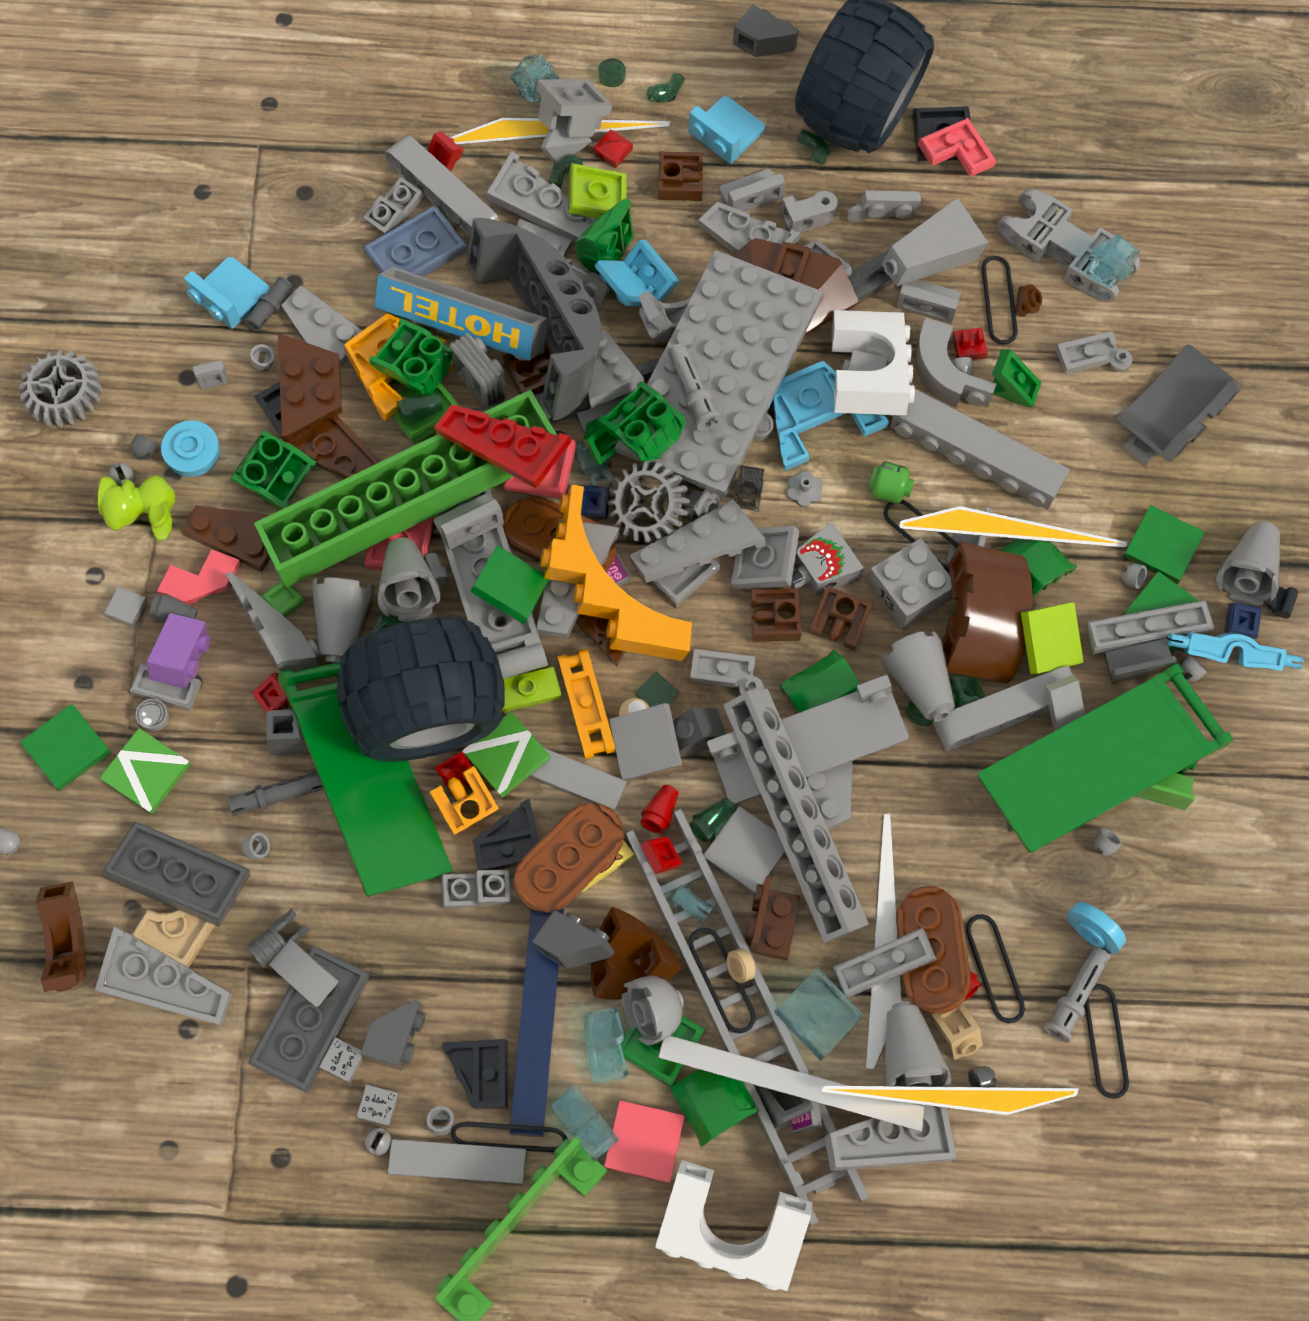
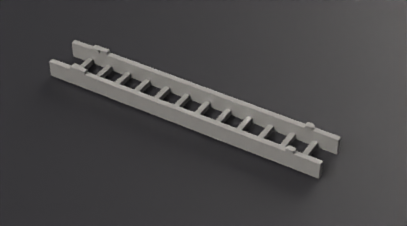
M682 809L674 812L673 819L684 842L675 845L674 848L678 855L689 850L698 870L665 885H659L634 831L626 833V841L634 853L639 869L725 1051L740 1055L733 1041L769 1024H773L782 1045L753 1059L766 1063L787 1053L795 1071L810 1075L754 958L756 972L754 978L751 979L753 986L744 990L748 998L756 994L759 995L768 1015L756 1020L753 1027L745 1033H729L690 951L689 944H687L678 924L716 907L725 925L724 928L715 931L720 939L730 936L736 950L744 948L751 956L752 954ZM699 879H703L711 899L673 915L664 895ZM709 934L695 940L693 945L695 950H699L716 942L713 935ZM725 962L705 971L709 980L728 972L727 963ZM738 992L719 1002L722 1008L726 1009L744 999L741 993ZM743 1081L760 1110L756 1113V1117L795 1197L809 1201L806 1196L813 1191L815 1194L836 1185L835 1181L846 1176L858 1203L865 1201L869 1197L856 1169L835 1170L802 1186L804 1182L799 1172L796 1173L792 1163L825 1148V1137L787 1155L777 1132L791 1126L790 1121L774 1128L754 1084ZM818 1102L822 1128L825 1134L828 1135L837 1131L825 1105ZM813 1208L808 1227L818 1222Z

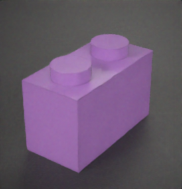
M169 613L147 660L150 680L186 689L190 679L195 678L198 673L201 654L206 653L210 646L211 637L207 635L206 622Z

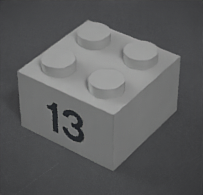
M922 538L872 567L867 580L868 585L902 630L952 599L951 577Z

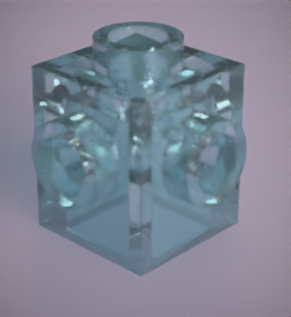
M541 54L524 57L509 76L518 87L521 96L529 102L541 100V95L536 91L538 80L560 79L554 72L553 66L545 61Z

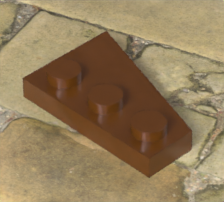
M337 415L331 419L323 420L320 425L310 430L307 427L292 435V440L287 441V443L315 460L318 466L343 479L381 462Z

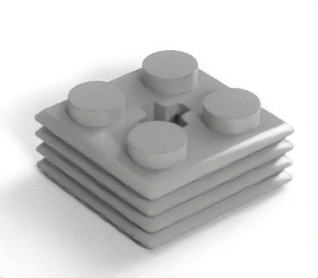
M465 333V337L461 336L460 340L456 339L455 343H451L450 349L455 372L482 406H489L499 403L500 400L504 401V389L507 388L502 378V375L505 374L504 369L496 359L492 361L486 355L488 352L482 340L479 337L473 339L469 333Z

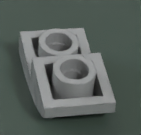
M400 176L385 197L380 195L363 218L386 234L396 228L415 209L425 194Z
M478 870L475 874H443L441 876L442 909L473 908L510 903L509 870Z
M291 939L269 963L280 976L316 1007L322 1003L339 982L329 971Z

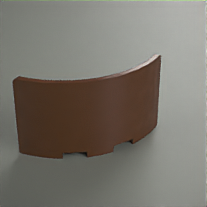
M961 542L947 565L951 576L952 599L957 600L955 616H949L947 628L941 641L947 671L1009 683L1016 673L1026 647L1021 612L1032 610L1033 605L1032 581L1028 563L1022 555Z

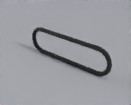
M990 256L982 264L989 334L995 342L1009 344L1016 339L1018 333L1010 266L1004 258ZM992 260H999L1006 267L1013 324V335L1007 340H1000L993 332L986 265Z
M902 500L900 503H898L908 507L917 516L923 515L920 511H918L914 506H912L909 502L905 500ZM889 502L883 512L885 520L911 543L915 542L916 540L889 518L888 510L894 505ZM938 532L958 548L959 544L945 532ZM937 558L943 568L949 572L948 566Z
M983 914L975 915L967 922L966 933L993 1012L1002 1022L1015 1023L1023 1017L1025 1004L1000 932L991 917ZM978 919L987 920L993 927L1020 1004V1012L1014 1018L1008 1019L1003 1017L995 1003L971 934V926Z
M705 927L699 928L689 937L690 951L726 1027L734 1033H745L755 1024L756 1015L742 983L735 981L748 1007L751 1020L744 1028L733 1027L729 1023L693 945L694 938L699 933H710L715 938L725 961L728 954L720 937L714 930Z
M1096 984L1092 991L1103 989L1111 997L1124 1087L1119 1093L1112 1094L1107 1092L1102 1086L1088 997L1084 1005L1096 1084L1104 1096L1116 1099L1126 1094L1129 1088V1077L1117 1001L1114 992L1109 987Z
M466 1121L455 1124L451 1129V1137L457 1144L517 1148L537 1152H555L559 1146L539 1147L467 1142L456 1136V1130L461 1127H481L552 1132L560 1135L563 1141L567 1139L566 1134L560 1129L542 1126Z

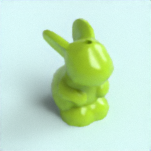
M156 474L148 477L138 488L135 487L131 480L125 479L121 486H117L111 477L103 476L98 490V511L103 516L105 524L112 531H119L146 513L148 514L151 530L158 541H162L168 538L172 530L170 511L174 506L176 494L166 479Z

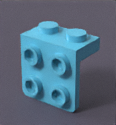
M723 96L707 112L698 106L689 112L688 133L729 164H732L765 131V124L728 96Z
M639 240L623 261L599 260L595 264V268L600 273V278L612 287L617 294V299L625 306H642L638 296L646 291L651 292L663 303L680 282L647 240Z
M233 257L226 258L204 280L193 271L184 277L188 288L186 293L189 298L196 304H201L213 318L219 322L222 321L231 329L236 327L257 306L258 298L262 294H266L270 289L268 284Z

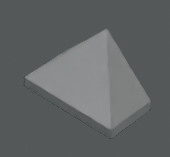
M558 115L555 130H548L541 149L554 165L562 164L592 142L590 137L568 136L566 132L570 116Z

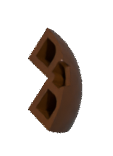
M612 906L600 930L609 936L608 943L615 952L610 958L592 962L590 977L594 997L620 1000L622 999V994L628 992V988L624 987L625 983L650 975L669 981L678 973L682 965L673 950L654 930L636 917Z

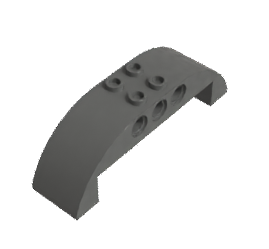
M473 218L466 265L476 283L509 279L526 310L548 318L544 342L550 350L551 356L542 402L552 420H560L581 404L588 393L601 340V322L594 300L588 295L583 287L581 278L577 277L566 258L546 240L526 229L509 223L486 218Z

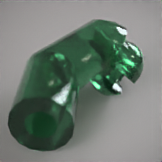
M673 73L668 83L650 86L647 90L648 99L657 103L674 101L685 78L679 73Z
M802 129L797 142L815 150L811 156L813 161L821 165L825 164L827 156L830 157L831 152L826 141L822 137Z
M575 154L566 155L553 165L548 183L550 185L554 183L561 189L565 174L569 171L571 163L583 165L582 160L577 158Z

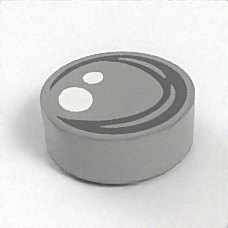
M147 699L137 707L136 720L144 730L156 732L167 725L169 711L162 701Z

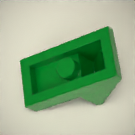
M1012 349L1001 350L992 375L995 377L993 383H996L993 395L1025 407H1033L1042 382Z

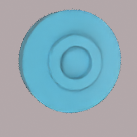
M184 421L174 425L166 432L161 443V453L171 471L184 477H196L208 472L215 466L220 456V444L213 429L205 423Z
M1077 902L1067 913V919L1071 926L1095 947H1099L1110 954H1117L1126 943V937L1122 929L1108 915L1096 907L1084 902Z

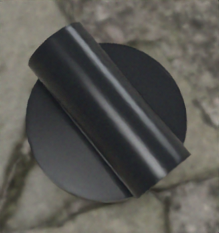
M1279 587L1275 599L1272 601L1271 598L1267 600V608L1272 611L1274 617L1290 618L1299 593L1298 590L1293 587L1287 589Z

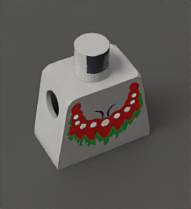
M832 522L796 550L794 563L796 569L793 570L790 588H800L807 584L815 595L824 594L827 586L838 589L861 579L864 567Z

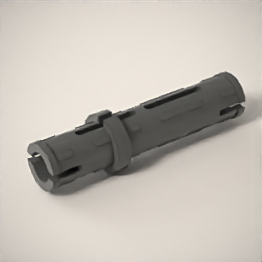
M316 771L264 787L257 785L253 790L228 796L227 798L232 816H236L259 808L265 810L268 809L269 805L324 790Z

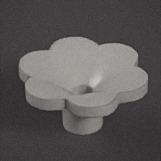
M807 471L801 472L799 476L789 478L787 496L790 500L797 501L801 507H808L811 502L817 503L821 500V489L823 487L821 479L813 477Z

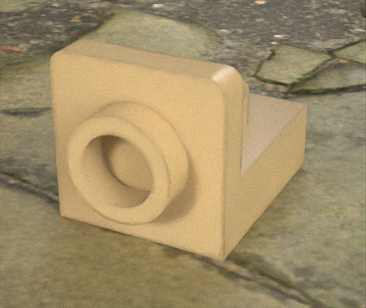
M963 1003L948 1013L932 1014V1020L949 1044L950 1053L954 1060L963 1056H970L978 1048L982 1047L980 1027Z

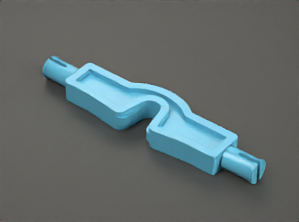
M1188 632L1187 636L1169 633L1167 637L1179 640L1178 642L1167 640L1168 646L1184 648V652L1187 654L1206 657L1222 663L1228 661L1232 649L1238 646V663L1243 667L1268 668L1281 671L1284 666L1301 669L1302 664L1292 661L1304 662L1302 656L1288 655L1285 649L1258 644L1252 638L1238 633H1224L1217 637Z

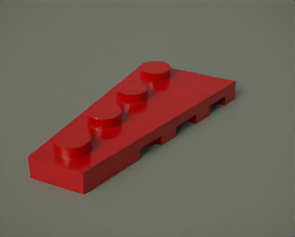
M453 404L434 426L436 434L534 488L539 486L571 443L570 436L559 433V435L547 433L545 429L536 426L528 428L517 425L516 421L506 418L503 421L489 417L487 413Z

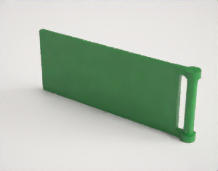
M337 662L295 672L291 670L280 671L278 673L279 685L285 691L365 895L370 897L437 878L443 874H450L453 870L409 761H377L362 754L359 745L354 743L342 720L337 698V683L297 691L295 684L338 675L340 663Z
M1178 663L1145 683L978 773V779L1029 853L1037 851L1198 760L1225 748L1234 741V738L1228 731L1224 732L1182 675L1184 671ZM1173 682L1214 740L1211 742L1207 741L1165 683Z

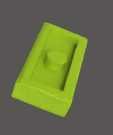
M554 667L503 679L505 685V705L501 710L502 713L562 699Z

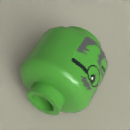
M884 461L879 467L874 466L868 489H872L874 498L898 504L902 501L903 496L910 497L914 480L909 479L910 471L907 467Z

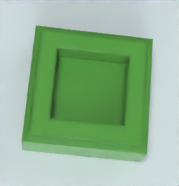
M282 580L261 595L267 603L285 618L305 603L304 598L293 586L286 588Z

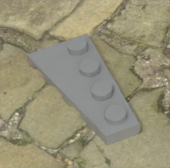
M511 151L487 191L486 199L575 242L597 218L568 213L569 199L561 193V189L554 183L550 185L539 176L540 172L531 165L527 167L519 160L520 157Z
M118 926L113 928L95 987V991L218 1025H223L232 996L231 991Z

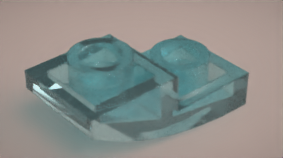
M617 1007L586 1013L585 1037L593 1083L598 1084L624 1079L628 1076V1071L620 1043L625 1038Z
M576 1084L550 1105L573 1137H578L581 1140V1147L593 1161L619 1140L616 1133Z

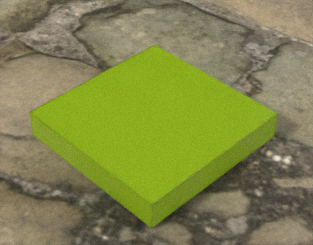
M571 163L569 169L568 213L598 219L618 202L627 199L626 173Z
M1074 602L1021 612L1030 674H1039L1064 666L1084 663Z

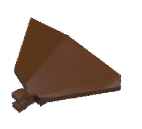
M758 238L750 240L732 256L823 292V298L805 335L831 321L834 310L848 311L859 304L839 258L811 252V248L784 241L782 244Z

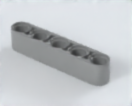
M405 135L385 151V157L390 165L408 182L420 189L425 194V197L433 205H436L469 238L471 236L473 218L500 221L496 213L410 135Z
M1069 666L1050 671L951 711V715L947 719L939 722L933 720V727L945 751L959 748L1050 712L1044 686L1072 676L1073 673Z

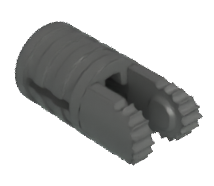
M292 908L271 924L259 937L252 940L253 942L245 945L246 949L263 969L267 966L266 964L275 958L290 939L297 942L309 932V929L303 925L296 928L285 939L280 936L278 931L292 922L297 915Z

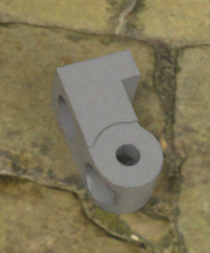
M826 190L817 192L814 197L797 202L794 196H789L782 199L780 215L789 232L791 229L804 232L830 223L834 219L838 200L834 193Z

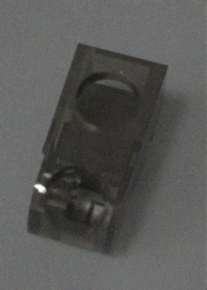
M740 465L734 501L741 509L759 512L764 483L763 468ZM741 499H747V500H751V501H753V502H746V501H743V500H741Z

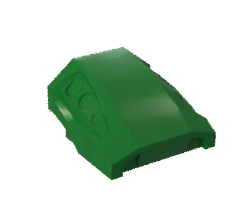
M623 199L594 221L575 241L577 259L589 272L600 274L595 268V264L599 260L618 261L624 255L635 236L632 228L630 200Z
M401 319L398 322L399 327L377 355L369 359L370 365L416 391L420 397L431 395L449 371L453 360L451 349L428 330Z
M640 381L636 389L604 417L601 416L597 419V421L608 433L624 443L641 461L656 460L679 440L686 421L683 414L676 410L659 392Z
M263 430L229 481L236 482L249 489L275 508L282 510L288 506L292 497L316 464V461L293 445Z
M1017 538L999 550L1022 555L1026 558L1031 575L1033 598L1042 590L1045 591L1049 585L1060 581L1064 575L1071 574L1077 568V565L1072 564L1050 541Z
M832 650L829 655L814 665L780 684V689L787 694L800 713L857 692V685L861 683L844 657L837 651Z
M698 1069L670 1087L673 1096L692 1126L701 1147L708 1144L716 1136L724 1133L727 1129L737 1125L740 1121L760 1111L743 1081Z

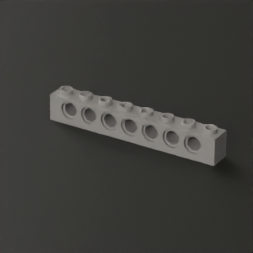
M768 688L745 692L723 704L824 943L869 925Z

